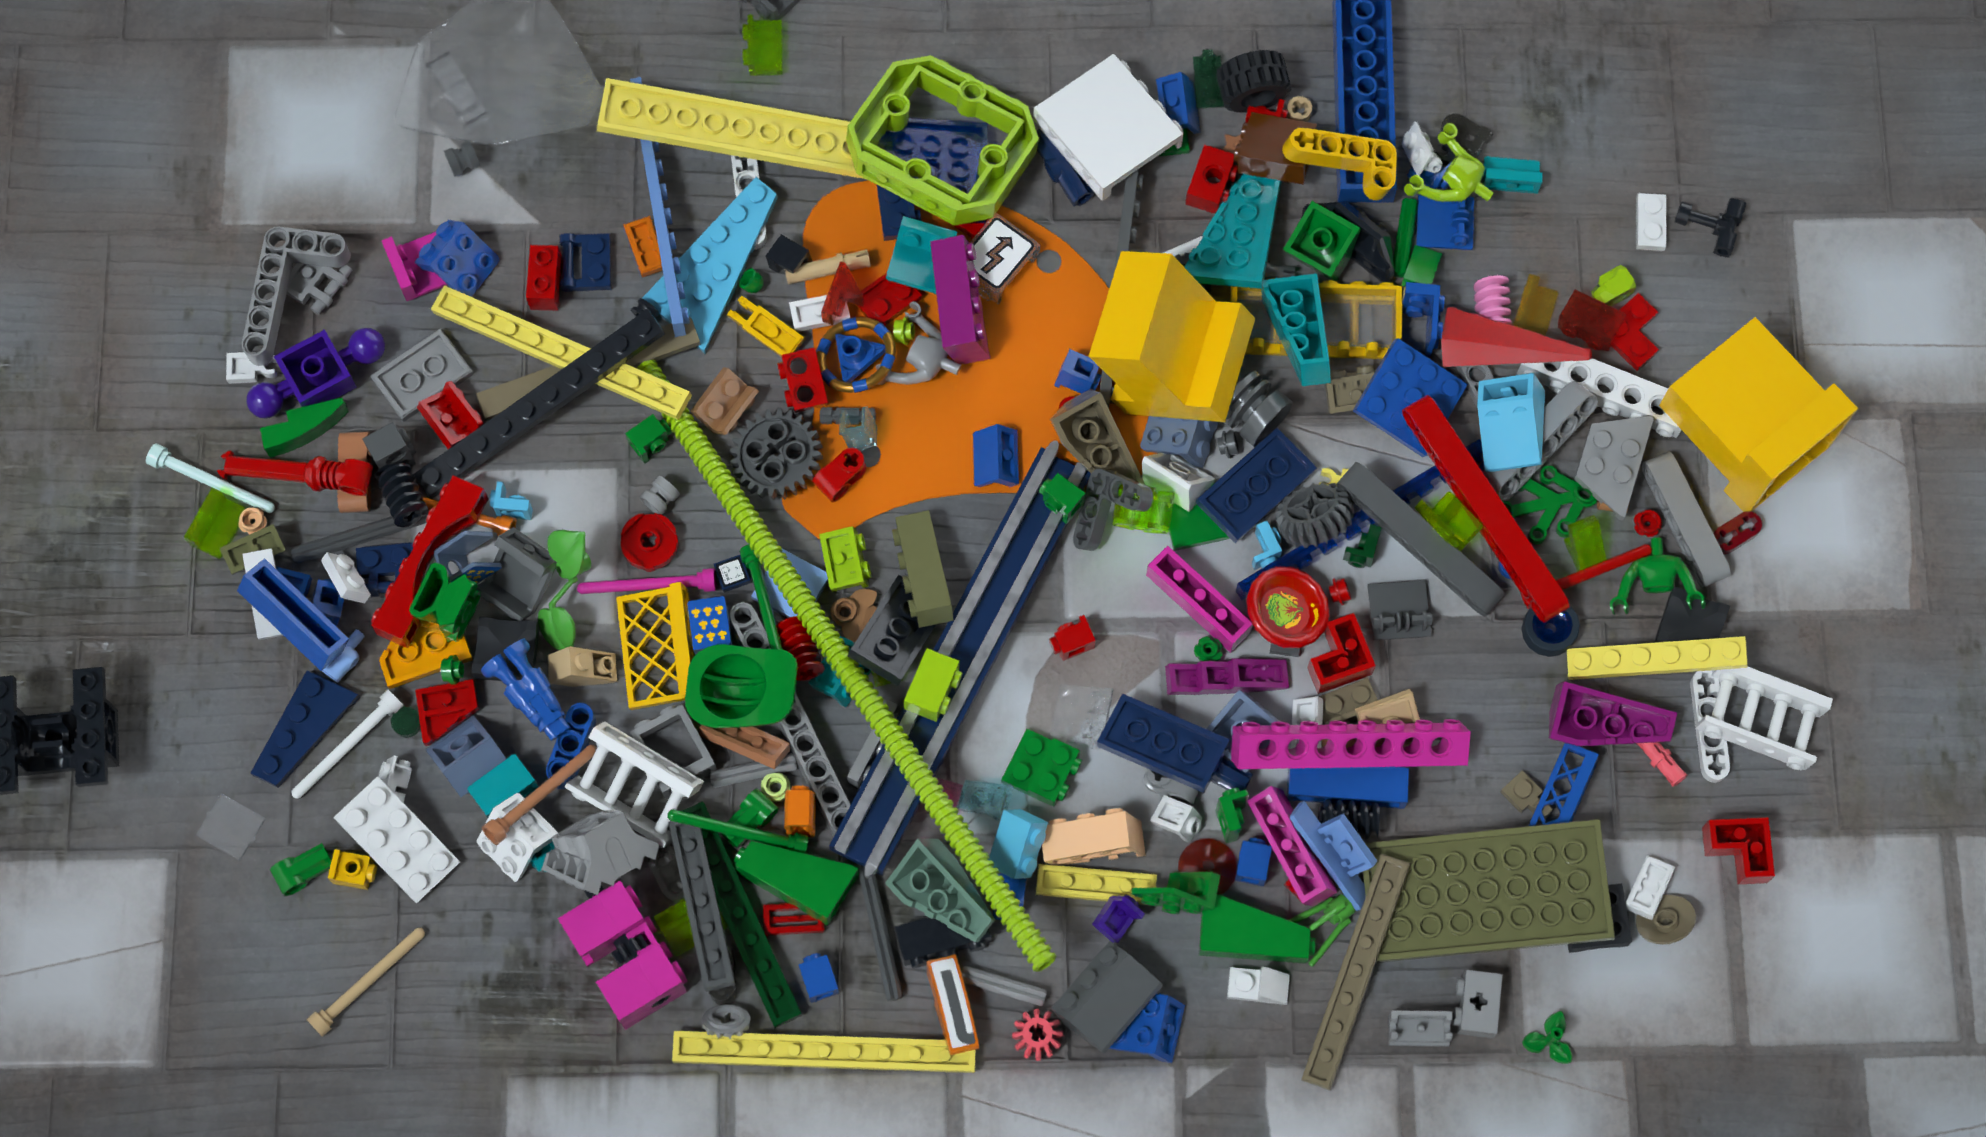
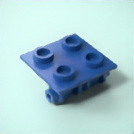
M1418 194L1416 245L1426 248L1473 250L1474 197L1469 196L1464 201L1439 202Z

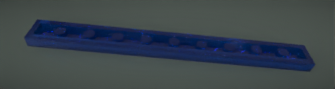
M1478 439L1466 447L1477 465L1483 460L1482 442ZM1433 466L1394 489L1393 492L1410 505L1411 499L1418 495L1420 498H1423L1435 489L1434 486L1441 481L1444 484L1447 482L1437 467ZM1359 510L1354 513V517L1351 519L1352 525L1346 527L1345 533H1339L1338 539L1332 538L1328 540V544L1323 542L1317 547L1314 545H1310L1308 548H1304L1303 545L1297 547L1237 583L1236 593L1241 600L1247 598L1251 583L1262 572L1277 566L1299 568V570L1305 569L1314 562V557L1321 553L1324 556L1330 554L1338 548L1339 542L1344 539L1351 541L1363 532L1361 529L1370 524H1378L1364 511Z

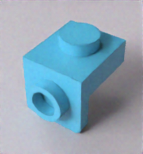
M1268 521L1257 524L1255 535L1264 553L1253 557L1252 566L1254 570L1261 567L1263 570L1275 566L1282 553L1279 545L1281 538L1275 527L1271 528Z

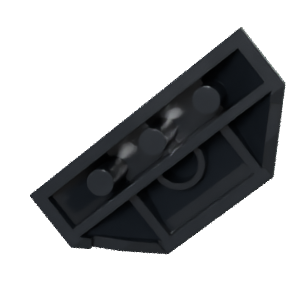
M1347 201L1317 203L1361 228L1351 259L1382 283H1392L1394 264L1391 238L1386 228L1380 223H1373L1366 217L1365 212L1355 205L1352 206ZM1310 204L1305 205L1302 211V216L1304 215L1305 211L1307 210Z

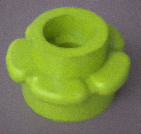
M904 317L903 320H895L893 335L895 342H902L908 345L909 341L915 337L914 323H909L907 317Z

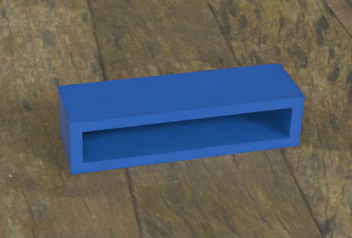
M265 558L244 574L237 592L320 671L324 670L342 654L349 638Z
M1288 768L1287 798L1289 801L1324 803L1326 799H1330L1332 804H1336L1337 800H1342L1344 805H1348V802L1352 800L1356 806L1365 801L1367 806L1370 807L1373 802H1377L1379 807L1404 809L1408 803L1409 768Z

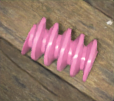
M1501 275L1489 276L1474 283L1473 288L1476 292L1474 300L1477 303L1475 305V312L1478 315L1497 322L1501 321L1512 324L1510 319L1503 318L1511 314L1509 308L1503 307L1509 305L1511 300L1507 297H1502L1510 293L1508 287L1502 286L1509 283L1508 277Z

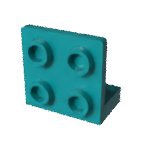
M903 216L886 279L936 294L930 241L957 236V231Z

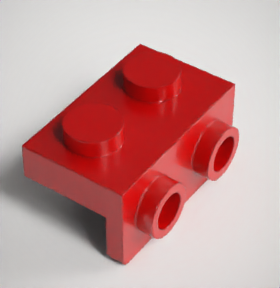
M452 381L446 382L441 392L419 401L417 406L419 412L447 449H450L483 425L480 414L470 406L462 390L457 388Z

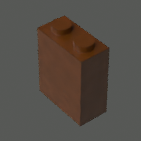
M1251 112L1248 123L1244 122L1242 126L1241 145H1236L1234 152V161H1238V173L1304 185L1310 165L1289 161L1285 158L1282 148L1295 129L1309 128L1317 130V124Z

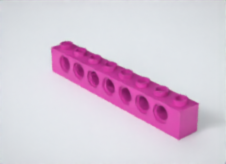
M1424 719L1416 720L1415 723L1388 720L1386 724H1376L1369 720L1358 721V724L1330 721L1329 725H1318V723L1313 721H1303L1300 725H1289L1281 721L1272 722L1271 725L1244 722L1242 726H1233L1231 761L1237 769L1468 766L1471 732L1461 721L1455 719H1446L1443 723H1433L1430 720ZM1413 737L1412 743L1409 746L1403 747L1405 740ZM1442 737L1438 745L1432 746V742L1436 738ZM1356 738L1355 744L1352 747L1346 748L1347 742L1350 739ZM1385 738L1381 746L1374 747L1378 739ZM1299 739L1296 747L1288 748L1292 740ZM1328 739L1324 747L1317 748L1319 741ZM1270 740V744L1266 748L1259 749L1262 741Z

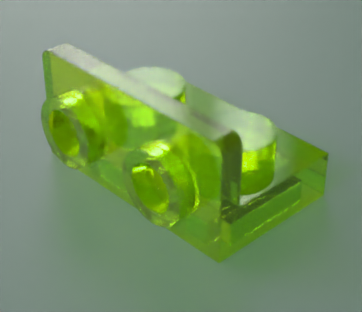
M748 14V24H743L742 26L743 41H748V49H743V66L749 67L750 76L783 75L782 20L754 21L753 14Z

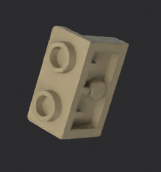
M1374 365L1356 367V372L1346 373L1345 369L1330 371L1331 383L1325 384L1330 414L1354 409L1377 368L1374 369Z
M1365 678L1319 696L1323 699L1322 723L1323 725H1329L1330 721H1343L1351 724L1358 721L1355 708L1378 700L1369 679Z

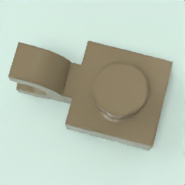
M1522 770L1500 793L1520 813L1528 808L1534 814L1540 801L1538 797L1542 795L1543 790ZM1549 805L1545 806L1541 812L1544 820L1553 811Z

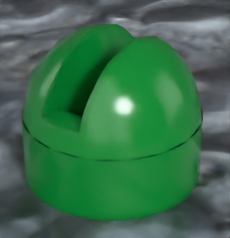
M750 268L742 274L739 286L746 292L757 293L763 288L764 280L759 272Z

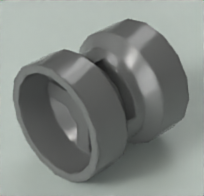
M470 140L462 143L459 150L458 148L444 150L454 177L462 174L466 167L471 169L480 167Z

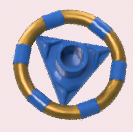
M853 317L834 325L821 338L816 350L822 379L829 387L846 393L869 390L880 383L891 371L895 361L896 346L891 332L879 321L867 317ZM859 327L873 330L884 341V344L859 339L856 336L842 335L841 333ZM835 338L843 381L837 379L826 364V355ZM885 353L880 368L872 376L852 382Z

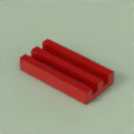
M790 903L763 905L765 936L824 932V923L809 915L770 917V912L799 910L798 907ZM818 921V925L770 927V924Z

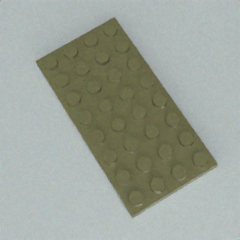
M1600 819L1365 843L1377 859L1374 867L1363 871L1365 895L1368 893L1381 854L1410 863V868L1376 963L1615 939Z

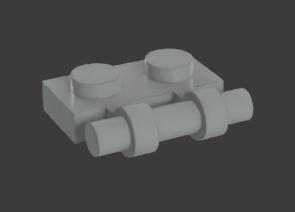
M297 263L291 270L286 294L305 305L310 297L314 298L316 301L310 309L317 315H320L325 307L329 308L332 304V298L339 288H344L348 283L347 278L353 270L347 265L341 267L337 272L333 267ZM324 278H329L331 281L323 291L319 290L317 287Z

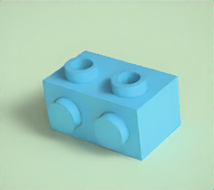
M1022 809L1004 810L988 859L994 862L993 868H998L999 872L1013 879L1031 878L1032 873L1037 867V857L1041 845L1046 838L1045 832L1048 822Z

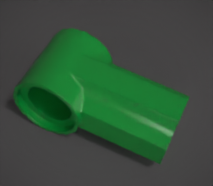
M756 788L742 801L740 809L727 822L754 829L762 828L775 817L779 808ZM721 833L737 849L747 840Z
M321 843L295 858L288 857L277 862L270 868V872L283 896H290L305 888L308 881L328 871L332 858Z

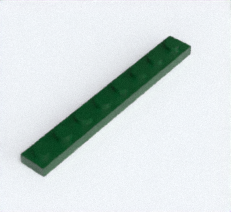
M703 801L682 810L683 812L711 818ZM702 829L718 906L774 1028H777L802 1016L718 832Z

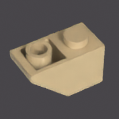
M569 646L548 655L550 684L575 687L617 682L615 653Z

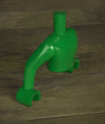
M1662 538L1651 539V555L1633 561L1622 577L1617 597L1610 601V609L1613 615H1615L1616 606L1620 604L1624 605L1625 614H1628V595L1633 582L1638 576L1642 581L1644 592L1666 593L1674 588L1675 578L1678 574L1688 595L1686 600L1689 609L1692 610L1691 604L1695 599L1701 600L1702 609L1706 607L1704 596L1701 592L1697 591L1692 575L1680 557L1663 555Z

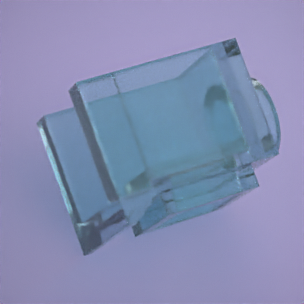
M868 406L862 407V424L856 427L852 426L846 410H840L839 435H842L848 448L866 450L872 446H877V424Z

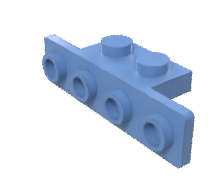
M1305 801L1299 803L1290 815V820L1293 822L1295 829L1301 833L1313 854L1324 865L1328 875L1334 879L1356 911L1362 909L1366 898L1365 886L1357 874L1374 867L1377 859L1344 813L1321 824Z

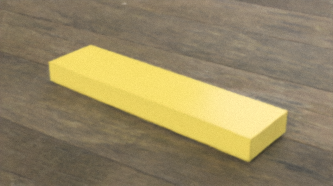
M1038 864L1036 895L1108 901L1110 896L1128 895L1134 898L1140 905H1146L1141 903L1142 898L1131 894L1132 888H1156L1157 875Z

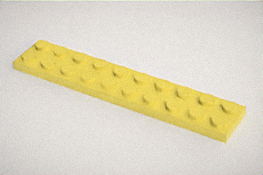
M606 78L597 124L598 132L865 179L856 174L846 142L849 121ZM881 139L876 146L880 147Z

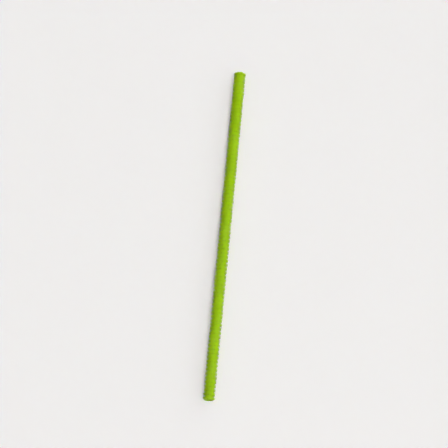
M655 360L644 361L637 367L641 371L670 383ZM685 408L679 420L661 413L662 417L666 419V423L671 426L670 428L675 433L676 438L680 440V444L684 446L686 453H689L690 459L694 460V465L703 474L704 480L708 481V486L717 495V499L721 501L723 508H727L726 512L731 516V520L736 522L737 529H741L740 533L742 536H745V541L750 543L751 550H755V556L759 557V562L764 565L765 571L769 572V577L778 586L779 592L783 593V598L788 600L787 603L790 607H793L792 611L794 614H798L797 618L799 621H802V626L807 628L808 635H812L811 639L817 643L816 647L822 650V656L827 657L826 662L832 664L831 669L836 672V677L841 679V684L846 686V692L851 693L850 697L852 700H856L855 705L861 708V714L866 715L865 720L871 722L870 727L875 730V735L881 737V744H886L885 750L890 752L891 759H896L895 765L900 767L901 774H905V780L910 781L909 785L912 789H915V795L920 796L919 800L922 804H925L926 811H930V817L936 819L934 821L936 826H941L940 832L946 834V841H951L950 847L956 849V856H961L960 862L966 864V871H971L970 877L976 879V886L981 887L980 891L982 894H986L985 898L987 902H991V908L997 910V917H1002L1001 923L1007 925L1006 930L1008 933L1012 932L1011 938L1018 941L1016 945L1018 948L1023 949V956H1028L1027 962L1033 964V971H1042L1049 967L1055 961L1056 954L1050 952V945H1045L1046 939L1040 937L1041 932L1039 929L1035 930L1036 925L1034 922L1029 921V914H1024L1025 908L1019 906V899H1014L1015 893L1009 891V884L1004 883V877L998 875L1000 873L998 868H993L994 862L988 860V853H983L984 847L978 845V838H973L974 832L968 830L969 825L966 822L963 823V816L958 815L959 810L953 807L954 803L952 800H948L949 796L946 792H943V786L938 785V779L933 777L932 770H928V764L923 763L924 759L922 755H918V749L913 748L914 744L911 740H908L909 736L907 733H903V727L898 726L899 721L893 718L894 714L892 711H888L889 706L885 703L883 704V697L878 696L879 691L877 689H873L874 684L869 681L868 675L864 674V669L859 667L860 664L847 656L850 651L849 647L844 645L845 641L842 638H839V632L835 631L833 624H830L831 621L829 617L825 616V611L820 609V604L815 602L816 598L811 595L810 589L806 588V583L801 581L800 574H796V568L791 567L792 562L787 559L786 553L782 552L781 546L773 538V534L768 531L767 525L763 524V519L754 510V506L749 503L750 501L745 496L744 491L740 489V485L735 483L734 476H731L730 470L726 469V464L721 462V457L712 448L711 442L703 434V430L699 428L698 423L694 421L693 415L689 414L688 408Z

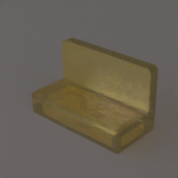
M1529 274L1513 325L1546 336L1558 292L1538 286L1540 277Z

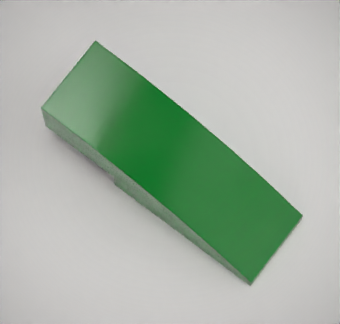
M343 398L287 410V422L261 427L263 447L269 458L289 453L322 436L349 412Z

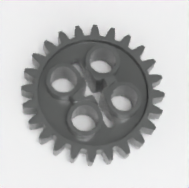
M778 408L776 415L773 416L770 410L767 409L765 418L756 413V422L752 423L747 419L746 424L749 428L747 430L738 428V432L742 437L732 439L733 443L738 447L730 449L731 455L736 457L730 460L732 467L736 468L733 473L736 478H741L739 482L742 487L748 485V491L751 494L758 490V495L761 499L765 497L767 492L772 500H775L777 493H780L783 499H786L787 491L790 490L796 496L798 495L796 487L800 485L802 488L807 489L805 480H813L814 478L811 471L821 469L816 460L823 459L821 452L817 451L823 448L822 443L817 441L820 436L816 430L812 431L813 425L810 421L804 423L805 419L801 414L795 418L792 410H789L786 416H784L781 408ZM777 431H785L781 438L772 439ZM757 449L763 450L759 457L751 458L753 451ZM803 451L799 458L790 459L793 452ZM774 452H777V453H779L780 455H779L778 457H776L775 455H772V454H773ZM772 470H781L775 478L768 477Z

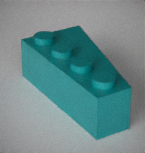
M1317 273L1264 280L1261 289L1262 303L1301 385L1310 386L1331 383L1330 362Z

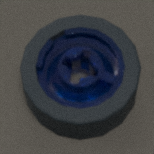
M1571 606L1545 623L1541 622L1530 608L1522 624L1523 639L1528 647L1537 654L1547 657L1559 656L1566 652L1567 649H1570L1577 639L1580 629L1578 615ZM1552 623L1556 628L1555 632L1549 628L1545 629L1546 624Z

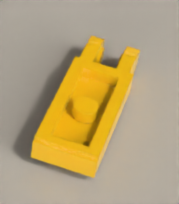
M740 296L737 301L744 309L752 312L749 319H744L739 313L731 309L727 313V316L740 325L745 332L780 357L783 354L796 352L805 341V338L760 305L756 306L743 296Z

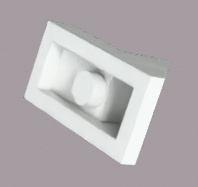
M1230 967L1227 999L1287 1005L1290 974L1267 967H1261L1260 970Z

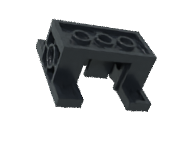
M103 667L73 669V705H70L71 711L28 716L17 707L16 678L13 675L0 677V795L19 793L18 776L75 771V785L78 787L108 784V768L119 767L118 710L106 699V679ZM62 735V740L52 741L56 736Z

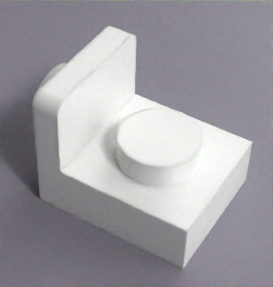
M1164 795L1150 821L1155 826L1178 834L1184 841L1190 843L1193 836L1200 830L1202 816L1193 806Z

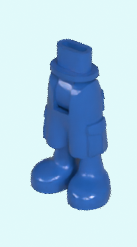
M524 638L511 644L503 651L522 675L521 680H518L511 672L501 654L490 659L481 668V672L486 678L497 677L507 686L504 691L507 699L516 709H520L541 733L545 732L549 739L553 741L570 729V726L564 719L566 714L562 711L557 698L550 688L549 679H547L540 667H531L527 659L530 644Z

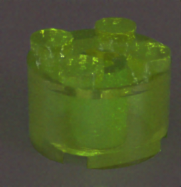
M1120 484L1119 486V497L1122 495L1123 492V484ZM1148 486L1153 492L1151 507L1147 511L1141 512L1129 510L1115 503L1112 525L1129 530H1143V532L1168 534L1175 493L1158 491V494H1156L1157 488ZM1134 493L1133 498L1139 499V496Z

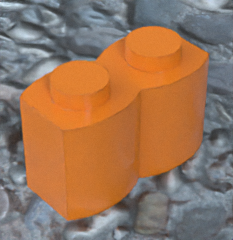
M792 786L791 790L785 792L784 829L787 836L789 834L801 833L808 835V838L815 837L816 799L815 793L809 790L808 786Z

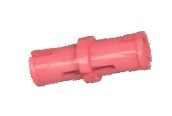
M1659 742L1636 743L1651 760L1650 764L1652 767H1657L1672 787H1675L1686 778L1687 774L1671 757L1672 753L1669 749H1664Z

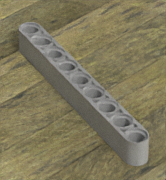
M744 602L734 605L730 610V626L739 646L749 647L747 644L751 640L756 639L763 643L760 648L770 649L766 631L753 606ZM742 614L750 617V621L745 624H740L735 619ZM795 692L794 704L788 716H797L800 719V723L790 726L783 719L777 724L785 740L790 743V751L795 756L796 763L809 790L815 793L816 804L830 833L834 837L838 830L835 822L845 817L850 803ZM802 741H808L813 745V748L810 751L804 752L799 750L797 745ZM813 767H821L826 773L822 777L817 778L810 774V770ZM831 792L837 795L838 800L835 803H826L822 799L823 795Z

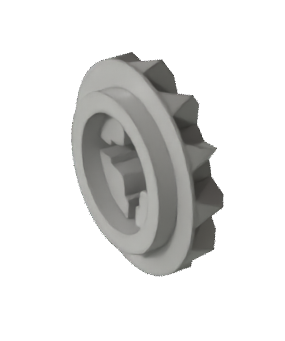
M715 1006L707 1010L702 1016V1028L706 1029L708 1035L716 1034L718 1039L723 1036L729 1039L733 1035L742 1036L743 1031L749 1030L750 1015L745 1009L738 1006Z

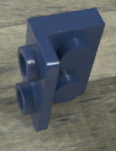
M877 185L884 241L896 240L903 216L921 221L920 209L914 210L913 203Z

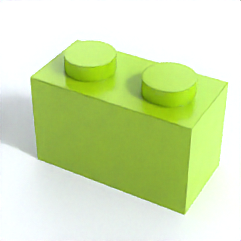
M926 648L904 699V709L937 722L940 714L945 715L950 706L951 698L948 695L951 688L957 689L963 674V672L959 671L960 661Z

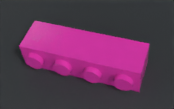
M1168 545L1148 564L1146 576L1210 635L1218 639L1222 646L1230 653L1251 633L1252 622Z
M1270 786L1249 799L1247 802L1302 904L1314 907L1336 894L1338 890L1328 875L1326 868L1318 857L1313 854L1306 840L1295 829L1293 822L1290 820V815L1294 809L1284 791Z

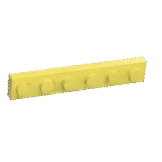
M1745 636L1567 649L1569 680L1748 668Z

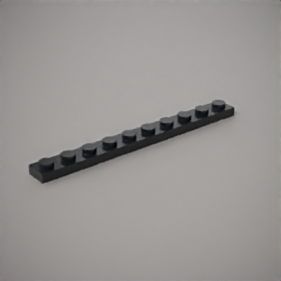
M646 309L414 473V476L427 496L433 499L440 494L444 484L449 483L453 475L463 478L664 336L665 332L652 313Z

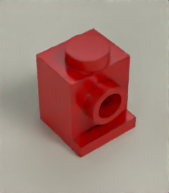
M1085 615L1079 616V621L1075 625L1073 622L1061 625L1057 628L1058 631L1054 633V637L1049 638L1054 654L1059 653L1063 661L1094 649L1096 643Z

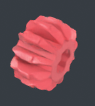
M1034 1009V1018L1032 1019L1027 1012H1024L1022 1017L1026 1023L1016 1020L1014 1026L1021 1031L1012 1033V1039L1021 1040L1015 1045V1049L1018 1051L1026 1047L1027 1049L1024 1052V1058L1026 1059L1030 1057L1032 1051L1036 1052V1061H1041L1042 1051H1044L1048 1058H1051L1053 1053L1049 1046L1054 1049H1060L1061 1044L1055 1038L1063 1037V1031L1053 1030L1060 1025V1021L1056 1019L1049 1023L1048 1021L1051 1017V1012L1049 1011L1045 1013L1043 1018H1039V1009ZM1037 1028L1042 1029L1044 1039L1041 1041L1039 1038L1038 1041H1033L1031 1030L1034 1029L1036 1032Z

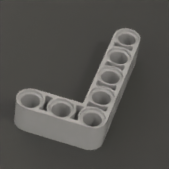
M273 227L266 232L242 339L243 351L251 363L263 366L268 364L273 358L293 263L334 268L345 266L351 258V253L342 236L335 233L286 227ZM285 241L281 247H274L277 242ZM313 244L311 249L307 251L302 250L305 245ZM333 248H341V250L338 253L330 254V251ZM273 267H280L277 272L269 273ZM274 293L272 298L268 300L263 299L266 294ZM269 319L266 325L257 326L261 320ZM263 345L261 351L257 353L252 352L256 346Z

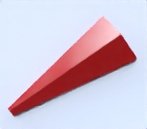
M1455 307L1447 308L1441 338L1443 367L1586 361L1592 359V350L1590 348L1567 343V341L1549 338L1531 330L1482 317V315L1464 312Z

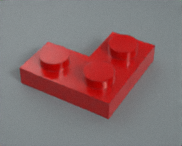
M1637 293L1598 329L1597 333L1638 371L1659 351L1640 332L1657 316L1658 311Z

